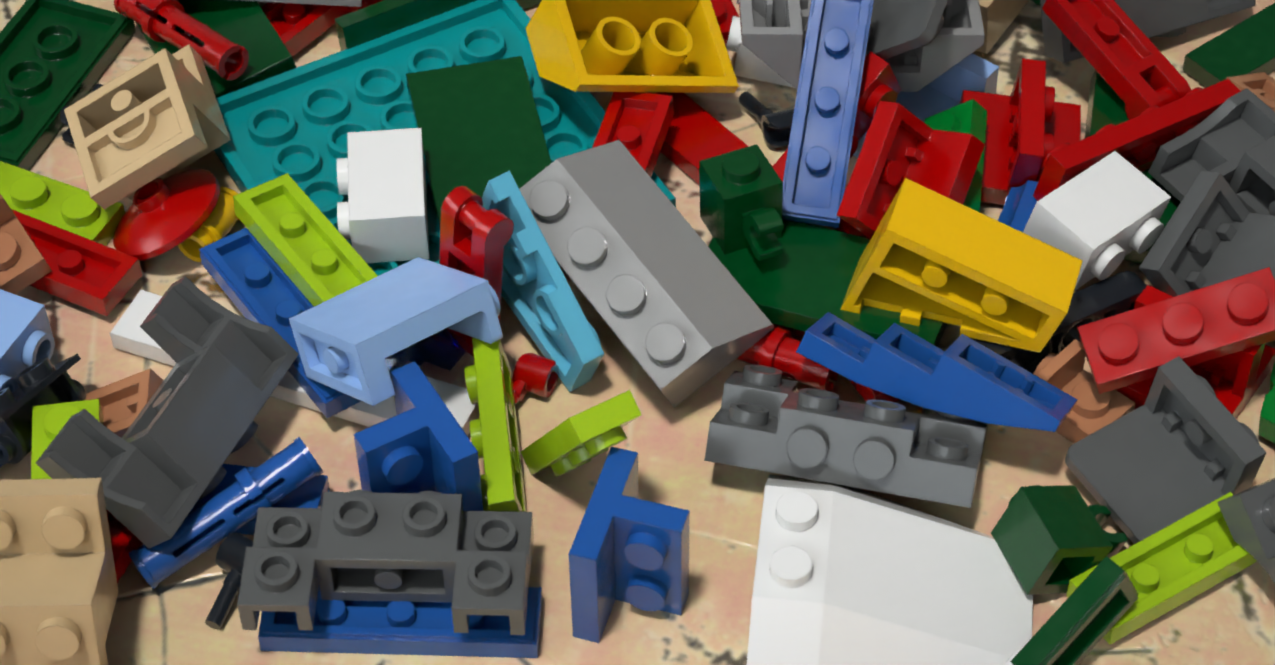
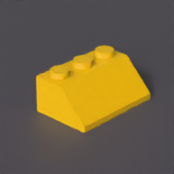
M542 0L525 28L539 77L575 92L735 93L739 87L711 0Z

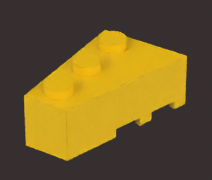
M905 178L858 261L840 310L860 314L864 305L901 313V323L920 326L922 318L961 326L960 335L964 334L969 338L1041 353L1068 313L1083 260Z

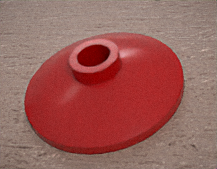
M190 169L171 175L163 180L156 178L139 188L133 195V203L124 213L115 229L113 236L115 249L136 257L141 261L159 256L181 244L200 228L214 210L220 196L218 180L208 170Z

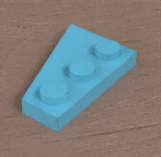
M509 170L489 180L482 196L485 209H498L514 223L513 234L504 246L501 296L544 357L556 361L554 371L568 391L572 392L591 381L605 353L601 348L597 332L587 321Z

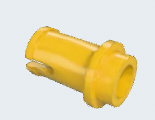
M220 187L218 202L208 219L189 238L178 245L186 257L193 261L201 262L199 249L227 236L239 220L235 215L233 196L237 195V192L227 187Z

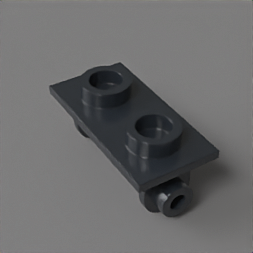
M78 354L55 365H52L48 357H45L20 372L14 378L19 385L17 390L13 393L9 388L0 391V465L7 463L16 464L32 451V406L83 401L85 399L86 392L80 382L72 379L67 372L70 367L81 359Z

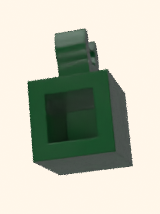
M756 144L699 161L700 217L723 253L728 254L750 247L759 261L783 254V247L777 240L782 237V230H784L782 221L783 182L759 146Z
M1033 485L1020 487L1018 492L1009 501L1007 509L991 532L1027 595L1067 593L1069 581L1072 578L1098 565L1106 556L1111 558L1118 554L1128 540L1125 533L1113 534L1102 529V526L1111 515L1110 510L1106 506L1098 504L1088 506L1075 485Z

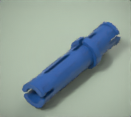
M297 437L293 440L292 444L251 472H248L245 467L234 474L238 481L190 512L171 539L149 549L143 545L137 550L134 549L128 553L152 589L158 587L159 583L257 517L258 507H273L274 504L310 479L324 473L300 437Z

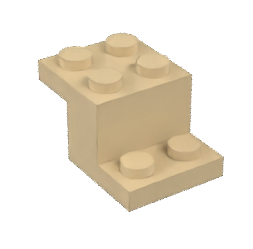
M190 45L185 46L174 54H171L166 48L162 49L64 109L90 198L103 209L108 208L126 196L132 200L134 193L156 178L163 180L177 173L231 140L202 57Z
M102 478L0 480V665H108L105 642L119 592Z

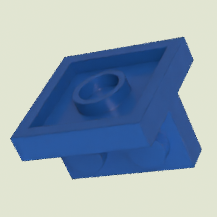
M416 361L391 371L392 384L396 394L394 395L396 416L353 434L362 490L374 493L435 491L442 494H462L464 511H483L478 451Z
M611 446L570 549L569 572L573 637L600 643L615 600L630 603L644 611L660 610L682 615L689 595V510L639 499L638 452Z

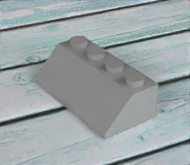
M620 140L558 158L520 188L559 266L674 408L774 329L770 320Z

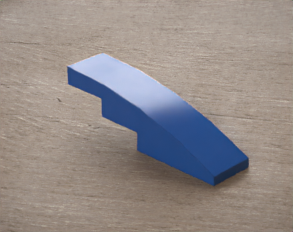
M827 312L806 330L796 351L800 355L863 386L919 407L988 424L1055 432L1072 411L1078 400L964 334H961L946 351H943L896 323H893L880 337L875 339Z

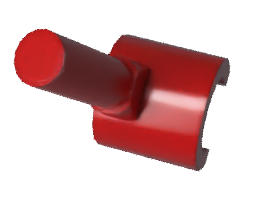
M533 353L523 354L518 359L512 376L515 405L521 402L527 392L544 398H548L552 394L558 382V375L556 372H553L556 361Z

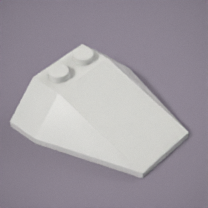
M769 474L764 490L757 550L747 665H1004L1015 651H1020L1032 638L1033 595L1026 594L993 536L859 488L793 476Z

